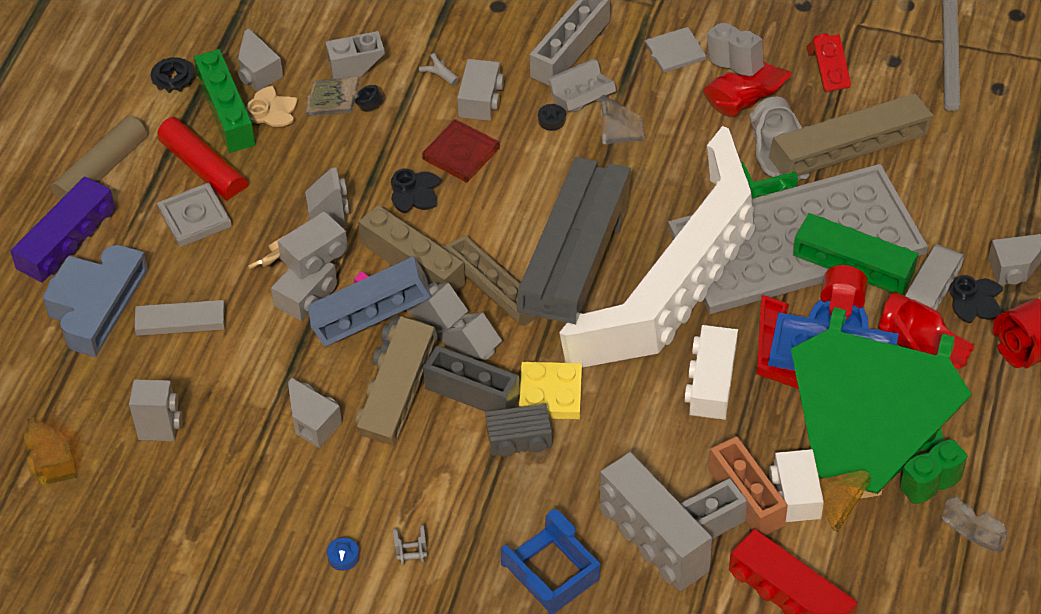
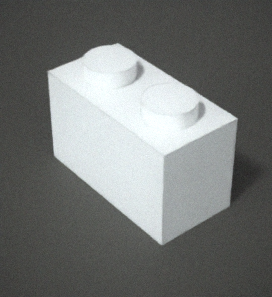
M813 449L775 453L774 465L769 466L770 482L776 484L777 491L788 505L786 522L821 519L824 501Z

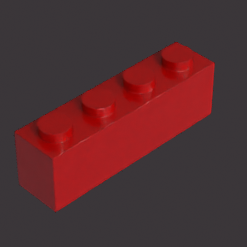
M756 529L730 553L729 571L738 581L746 582L754 588L764 600L772 601L779 606L784 614H856L857 601Z

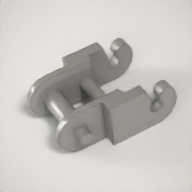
M419 525L421 537H418V542L402 544V540L398 539L397 528L393 529L397 560H401V565H404V560L419 558L421 563H424L423 557H427V552H422L427 551L424 525ZM419 547V552L403 554L404 548Z

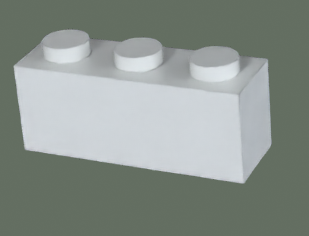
M702 325L700 337H694L692 354H697V360H691L689 368V378L694 379L693 385L687 384L685 392V402L690 403L689 415L726 420L738 329Z

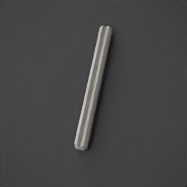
M942 0L944 108L946 111L952 110L956 112L959 110L958 0Z

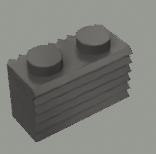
M546 403L485 411L491 456L500 455L508 457L515 452L520 453L527 450L541 452L546 448L550 449L552 447V431Z

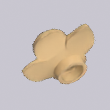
M268 86L256 92L254 99L248 102L245 109L252 123H266L272 127H283L294 122L291 113L296 108L297 98L276 96L273 86Z
M278 240L269 245L271 253L248 265V267L255 268L261 264L263 267H267L276 259H280Z

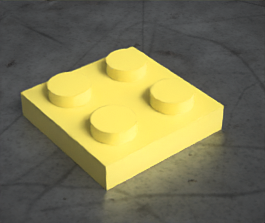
M522 362L519 407L546 403L549 419H580L582 363Z

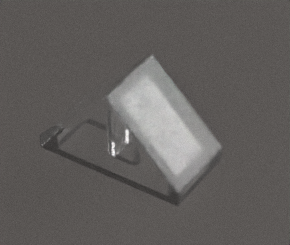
M603 94L600 97L602 143L611 144L644 140L645 132L642 117Z

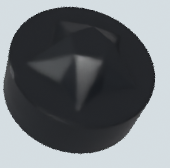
M376 85L365 86L357 93L355 103L362 111L373 110L382 102L383 93Z
M547 104L539 109L538 123L543 129L554 131L564 126L566 116L565 110L561 106Z

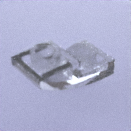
M956 495L946 501L942 519L950 527L968 540L986 549L998 553L1004 550L1008 532L1000 520L994 519L987 511L977 517L973 509L968 504L963 503Z

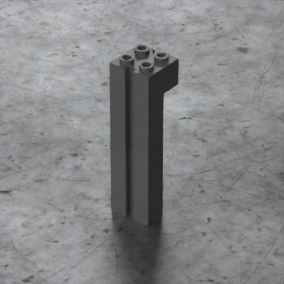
M580 157L574 158L518 288L517 312L576 325L613 230L617 233L620 232L627 215L630 167L608 163L607 168L597 166V161Z

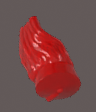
M763 62L764 67L753 76L726 72L706 85L703 92L708 102L716 111L728 117H735L742 109L749 108L759 99L775 93L792 76V73L789 70L779 67L774 68L773 65Z
M898 292L892 293L888 298L878 324L880 330L898 333L897 343L901 347L933 355L938 354L942 334L955 336V345L950 361L955 369H960L967 365V359H969L970 353L974 351L975 344L949 331L939 312Z

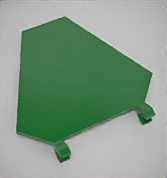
M834 307L829 329L791 348L810 448L813 449L819 479L878 494L972 397V393L950 361L955 345V336L942 334L937 355L920 352L842 332L847 318L845 316L846 310Z

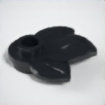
M407 168L397 170L391 179V187L394 191L391 196L393 205L402 213H407L413 206L421 210H429L436 207L437 198L432 189L441 183V179L427 171L415 174Z
M962 275L951 283L950 294L955 299L953 309L956 315L964 322L971 323L976 316L981 319L992 320L1001 314L1000 306L994 297L1003 291V287L997 282L986 278L975 280L971 276Z

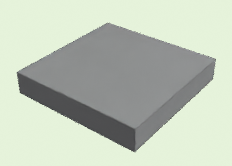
M209 183L157 202L158 210L179 248L232 227L229 216Z

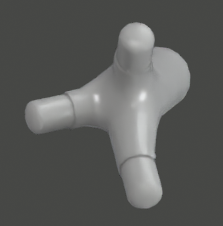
M435 53L430 55L434 66L419 67L420 72L428 71L437 74L451 86H455L459 82V78L445 66L443 60L440 61Z

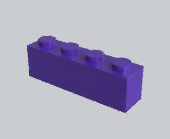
M84 176L10 250L15 268L43 283L50 275L56 272L59 265L68 256L72 255L87 237L93 234L99 224L112 214L115 204L111 190Z

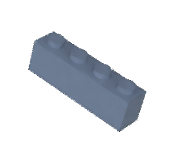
M410 257L309 304L308 311L311 328L323 346L326 347L430 299L431 294L427 276L415 257Z

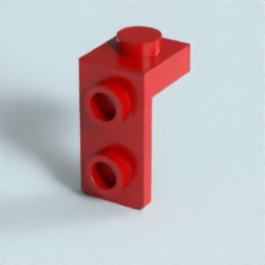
M829 33L814 36L813 40L806 47L808 56L816 55L824 92L849 88L851 82L840 34L830 36Z

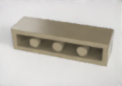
M377 205L358 222L361 244L391 265L414 256L427 276L428 285L434 282L436 284L449 283L455 292L465 285L463 261L381 206Z
M400 316L397 325H392L388 335L390 344L387 351H383L378 360L377 368L379 372L376 379H371L367 388L366 396L368 400L365 407H360L356 415L355 424H357L361 436L394 447L396 446L424 374L423 367L429 359L438 338L434 326Z

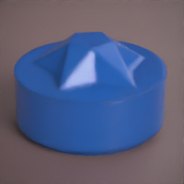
M338 538L332 541L327 548L329 564L334 569L340 571L353 568L359 561V549L356 542L349 538Z

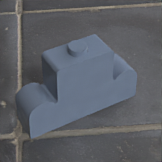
M120 245L110 246L102 252V264L69 256L56 276L50 279L48 288L43 295V300L48 316L61 321V329L69 349L97 357L148 272L145 254L142 251Z

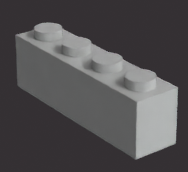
M577 0L530 53V77L549 85V77L568 70L610 22V0Z

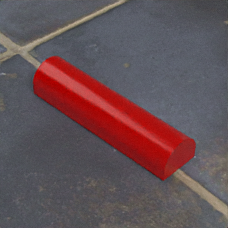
M170 117L159 126L157 131L158 140L203 181L209 183L212 189L226 201L248 187V181L243 175L177 117Z

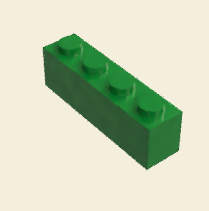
M220 49L193 56L198 81L228 152L232 153L255 146L251 120Z
M808 213L797 232L793 249V256L827 269L839 265L853 266L867 276L868 284L891 293L898 292L902 295L915 273L919 254L906 247L892 244L879 237H873Z

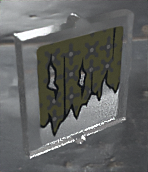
M359 77L313 81L310 95L307 96L306 116L352 112L355 98L358 97Z

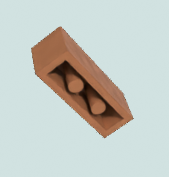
M736 436L710 448L708 470L718 484L730 478L747 499L745 521L751 530L756 529L765 536L784 527L788 505L740 439Z

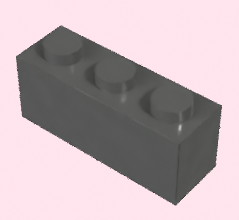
M438 345L423 367L425 389L482 411L513 408L520 398L519 375Z

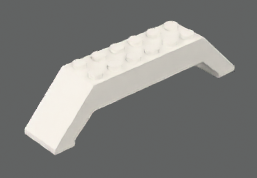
M722 126L707 145L710 181L715 183L716 186L626 302L622 305L585 314L580 313L576 325L567 323L559 332L565 363H582V367L658 354L665 344L669 345L672 342L676 330L681 323L684 324L688 321L692 309L697 302L704 300L708 288L713 281L720 279L724 267L729 260L735 259L741 244L751 238L755 230L752 196L729 128Z

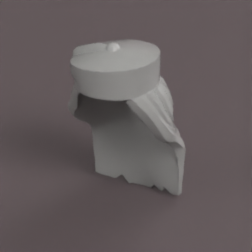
M775 96L761 101L754 111L749 114L754 129L757 160L763 171L771 177L782 175L769 159L773 137L802 128L787 100ZM806 173L798 176V181L800 179H807L810 174Z

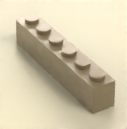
M915 93L899 97L889 102L876 104L860 111H853L847 115L828 119L818 124L805 126L801 129L773 137L769 159L781 174H790L796 171L797 175L800 176L928 134L933 114Z

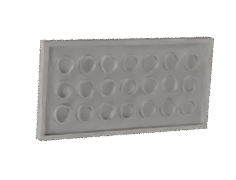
M881 164L752 199V206L754 207V233L749 240H745L741 244L735 259L729 260L720 279L713 281L703 302L710 315L760 301L761 295L774 297L823 283L827 268L793 256L795 236L808 213L824 217L832 222L851 227L873 237H879L892 244L906 247L911 251L919 253L918 256L926 254L928 246ZM693 215L668 221V230L673 240Z

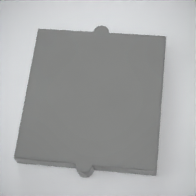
M688 27L645 40V44L651 53V59L657 62L663 73L706 60V55L700 47V40L695 39Z

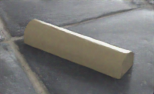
M127 115L50 185L52 194L62 199L84 176L98 183L148 137L143 124L134 116Z
M466 235L443 246V249L464 262L465 276L519 325L525 326L537 317L517 312L520 283Z

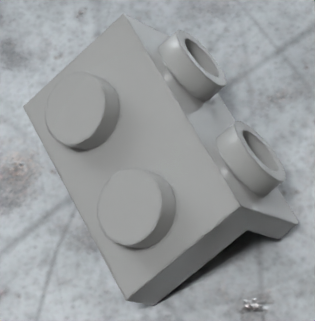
M595 59L586 61L548 79L554 103L567 111L580 110L585 104L603 100L608 94L616 91L614 81L601 74L598 61Z

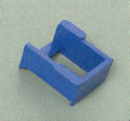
M556 509L549 511L545 516V529L518 549L512 551L507 545L501 547V566L508 568L544 606L548 614L556 613L599 581L601 565L574 537L575 527ZM552 542L581 571L553 592L524 564Z

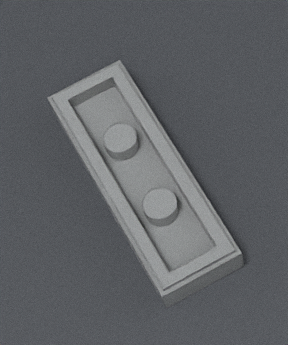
M224 300L135 306L136 336L225 329Z

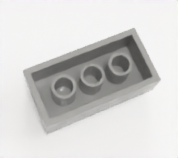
M631 452L600 471L599 507L601 512L607 519H612L619 526V530L626 540H632L638 546L642 557L647 562L652 561L659 569L660 575L666 583L673 584L681 592L710 572L712 537Z

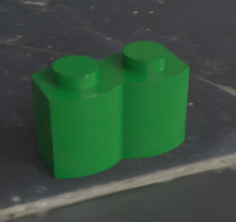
M946 440L935 445L930 453L913 457L904 466L900 484L901 491L913 504H919L930 500L938 490L953 487L963 477L968 457L967 453L955 440Z

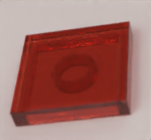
M454 119L422 152V159L468 183L500 149V142Z

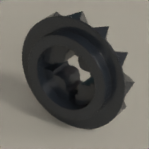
M172 57L163 59L155 64L151 70L152 84L156 85L158 90L166 89L168 93L172 89H177L180 92L182 86L189 87L190 81L194 79L193 66L182 58ZM174 71H176L177 75L173 79H169L174 74Z

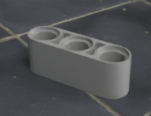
M936 244L908 289L906 297L937 311L951 283L957 277L965 255Z

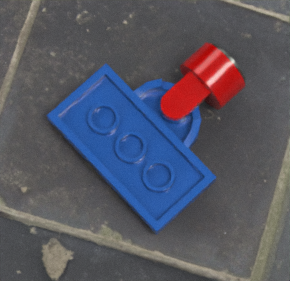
M834 266L826 271L820 295L821 300L812 308L808 318L778 313L768 366L795 370L791 348L829 329L834 307L846 310L845 316L847 318L842 330L844 333L892 345H897L898 333L868 328V317L863 308L868 287L867 276L853 266Z

